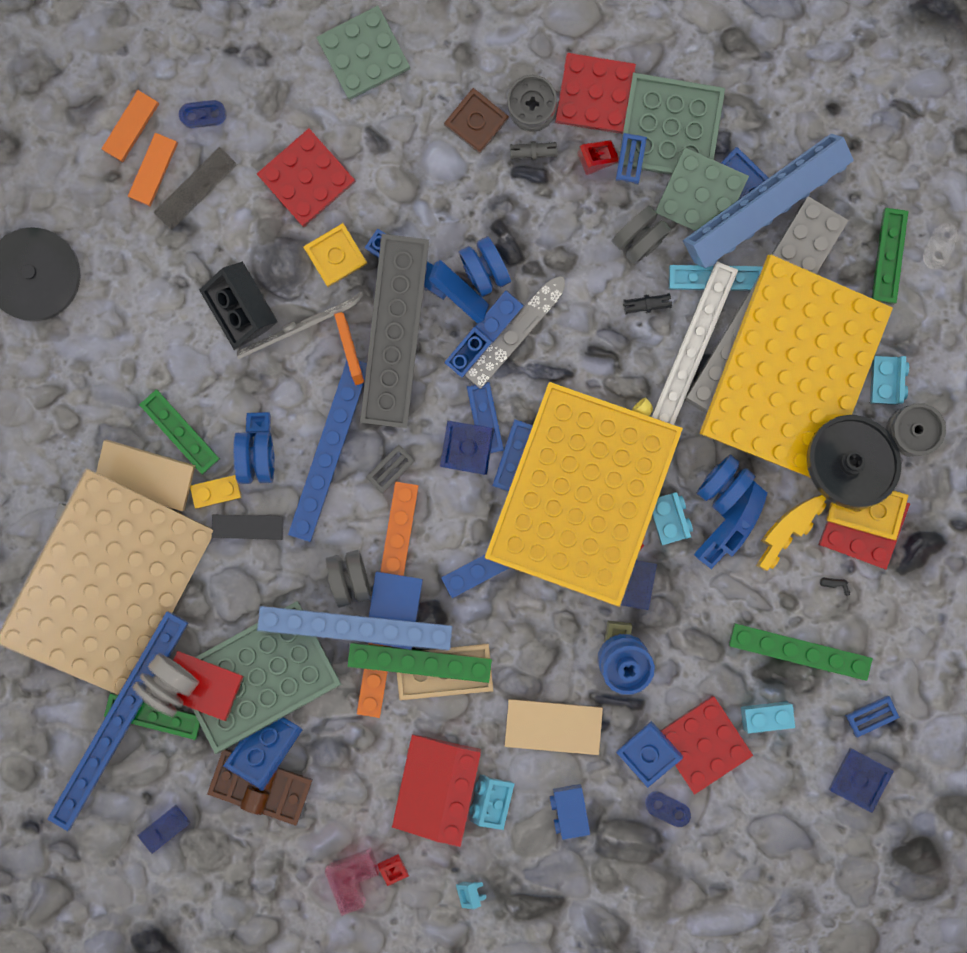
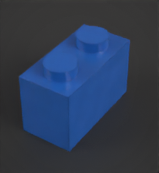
M581 784L554 788V795L550 796L552 810H557L558 819H554L556 834L561 833L562 840L590 835Z

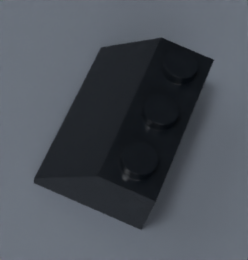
M243 261L223 267L199 290L234 350L264 334L278 322Z

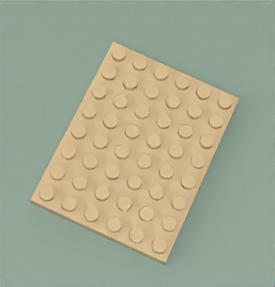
M86 468L0 630V645L119 695L166 611L173 613L211 540L213 530Z

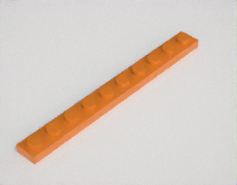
M395 481L380 572L404 576L419 485ZM368 643L369 645L385 646V645H379V644ZM364 669L357 708L358 715L380 718L388 671Z

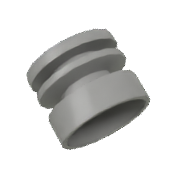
M158 653L148 665L155 676L142 674L140 678L145 684L137 681L133 685V689L152 708L173 717L177 713V709L173 704L179 707L183 705V701L177 693L189 696L199 682L175 661Z

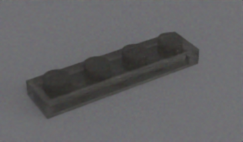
M218 147L153 213L172 230L237 166L236 162Z

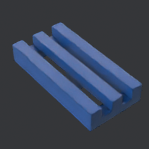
M623 134L615 181L621 180L626 183L639 184L647 137ZM629 139L632 142L625 176L622 175L627 140ZM641 141L635 177H631L636 142Z
M888 695L845 715L857 738L900 718ZM886 703L888 704V706L854 721V718ZM891 711V715L860 730L857 726Z

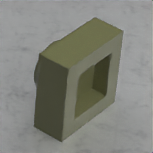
M608 621L604 642L610 637L619 634L631 635L632 624Z

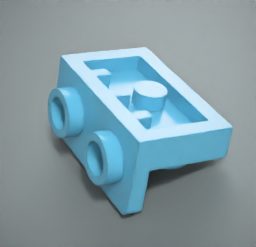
M874 356L872 361L870 403L890 405L904 403V400L908 397V386L905 385V376L909 374V363L906 362V356Z
M677 492L658 497L652 514L661 545L690 538V532H693L691 521L689 518L685 519L683 512L686 509L685 501L682 495L678 496Z
M480 774L474 788L473 804L469 808V820L481 827L504 830L514 783L489 778L486 775Z

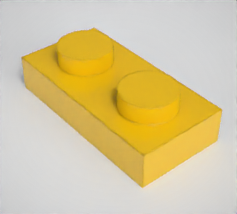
M236 475L190 486L195 509L242 498Z

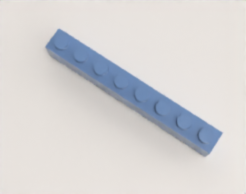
M829 134L682 240L693 262L703 268L713 266L720 257L734 251L738 244L753 237L756 231L771 224L773 219L781 213L789 211L796 202L807 198L810 192L826 184L829 178L836 173L844 171L847 165L854 161L844 137Z
M260 606L257 631L450 650L452 626Z

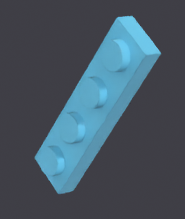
M670 265L669 290H704L714 266L703 268L699 265ZM730 266L738 270L730 291H750L763 266Z

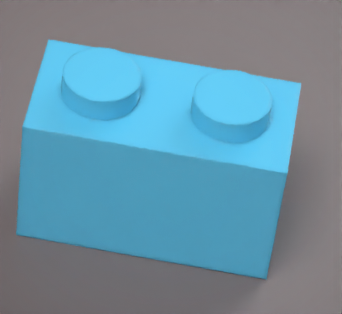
M788 701L741 707L743 730L747 733L795 728L793 704Z

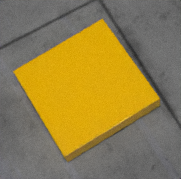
M344 223L303 246L327 287L368 264Z

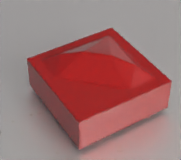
M399 854L377 864L387 886L409 877Z

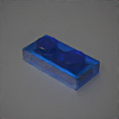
M175 805L137 836L150 853L153 854L191 822L180 808Z

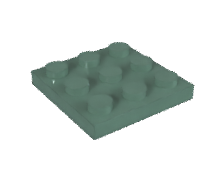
M379 6L316 37L348 100L410 70V65Z
M684 147L655 211L665 218L696 231L738 201L749 176Z

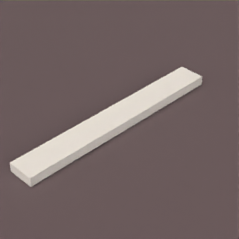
M718 261L715 263L653 411L652 418L675 424L737 275V269Z

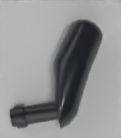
M826 577L820 579L821 586L829 588L842 586L844 594L846 596L850 595L847 580Z

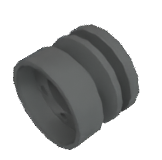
M535 74L525 75L514 82L507 96L509 115L514 124L528 132L541 131L548 127L555 119L557 112L556 91L552 84L544 77ZM534 101L536 102V107L534 111H531L529 105Z

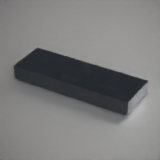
M212 514L213 532L211 538L283 540L284 516Z

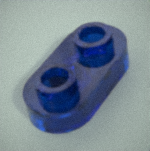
M217 100L186 103L179 110V119L188 128L220 125L227 116L225 107ZM213 111L219 112L217 117H211ZM192 113L196 114L195 119H193V120H189V119H188V116H189L190 114H192Z
M652 792L645 800L646 809L651 815L675 827H683L691 819V812L686 804L662 792ZM656 801H661V808H654V803ZM678 811L683 812L681 819L675 818V814Z

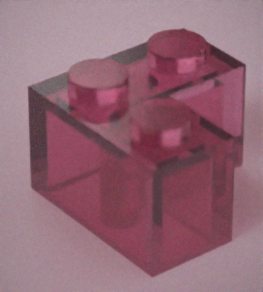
M372 848L327 864L324 870L341 916L363 908L366 899L360 882L376 877L379 873Z

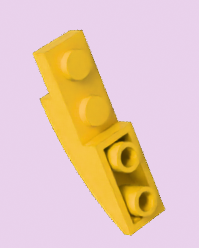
M817 495L796 505L772 525L761 539L768 547L756 566L765 571H768L769 568L773 569L780 560L778 554L782 548L787 549L792 542L791 534L802 537L803 534L807 535L814 525L811 521L816 514L819 516L827 505L824 503L826 498L823 495Z

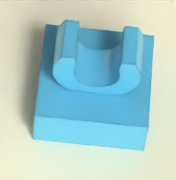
M461 882L456 884L462 908L476 909L481 906L480 901L486 899L485 894L478 895L477 891L479 887L483 886L482 882Z

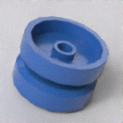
M488 236L477 241V250L480 257L470 246L458 251L463 268L481 297L492 293L493 286L489 278L490 276L500 288L511 283L506 266Z
M249 432L235 433L234 467L238 484H251L255 474L259 483H272L274 480L275 454L271 432H257L254 442Z
M731 454L715 466L696 492L704 501L711 500L719 493L713 501L712 508L720 515L726 513L738 501L756 477L747 468L740 470L733 476L739 467V461Z
M619 634L610 637L602 644L598 652L597 663L606 684L612 691L623 695H632L641 692L650 684L654 677L655 665L648 649L639 638L630 634Z

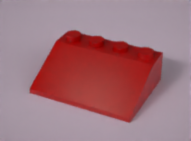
M412 734L392 828L436 842L461 847L481 749Z

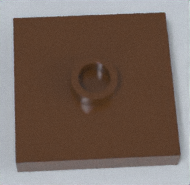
M472 88L444 122V126L481 154L508 121L509 116L475 88Z

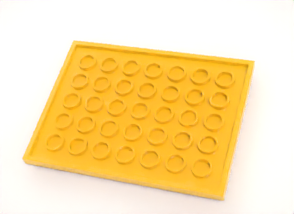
M767 255L699 434L811 478L807 468L809 443L817 430L828 421L839 416L852 415L893 307L774 255Z
M549 382L487 549L485 559L620 607L683 428Z

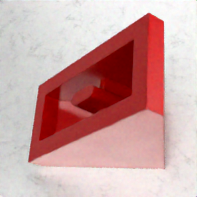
M611 140L582 144L578 151V156L586 176L618 163L619 159Z

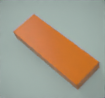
M137 90L101 149L123 163L159 103Z
M155 132L128 194L129 198L151 207L178 145L177 141Z
M336 313L334 316L352 379L355 385L362 384L364 379L348 322L344 313Z

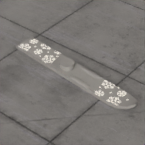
M562 276L548 281L533 296L469 369L465 377L480 389L487 383L559 300L565 287V279Z
M362 291L353 298L304 319L300 323H288L282 327V331L238 350V359L328 319L336 313L351 308L360 301L363 296Z

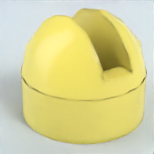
M645 397L635 404L632 411L650 416L653 406Z

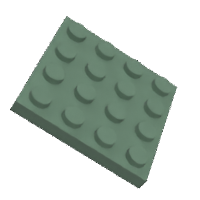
M633 73L623 134L647 137L641 170L672 175L684 147L714 160L725 88ZM629 139L627 140L623 167L626 168L632 142ZM641 141L636 142L632 169L637 168Z

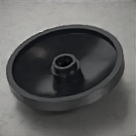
M35 227L15 230L0 239V309L17 319L32 322L47 320L63 312L75 298L80 285V265L72 247L57 234Z
M844 415L828 421L814 434L807 450V468L813 484L826 499L844 508L865 509L882 502L894 491L900 479L902 462L895 440L883 426L867 417Z

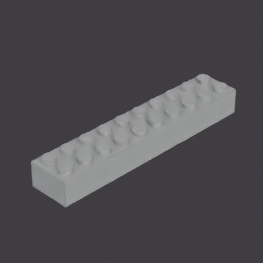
M808 196L800 205L771 255L817 274L849 220ZM759 276L685 397L684 401L706 414Z

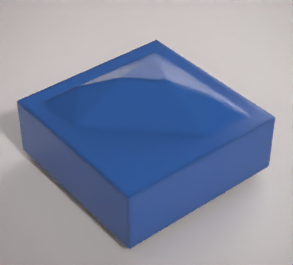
M270 412L246 413V432H249L252 437H255L257 432L271 430Z

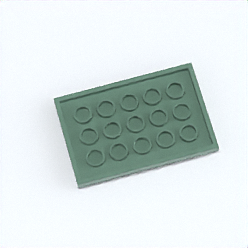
M299 601L285 607V609L303 610ZM258 623L195 657L244 676L227 721L193 709L215 754L224 751L342 685L318 637L257 631Z

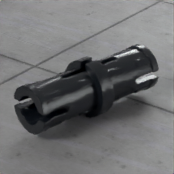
M670 293L657 296H649L648 294L644 295L643 298L624 299L623 306L633 305V307L624 308L625 315L642 311L651 313V310L672 308V301L662 303V301L670 300L671 295Z

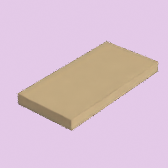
M106 439L103 441L96 473L166 507L184 511L196 465Z
M489 643L450 647V650H421L490 658ZM490 672L489 683L397 673L399 700L493 691L492 672Z
M509 699L505 747L599 755L603 707Z

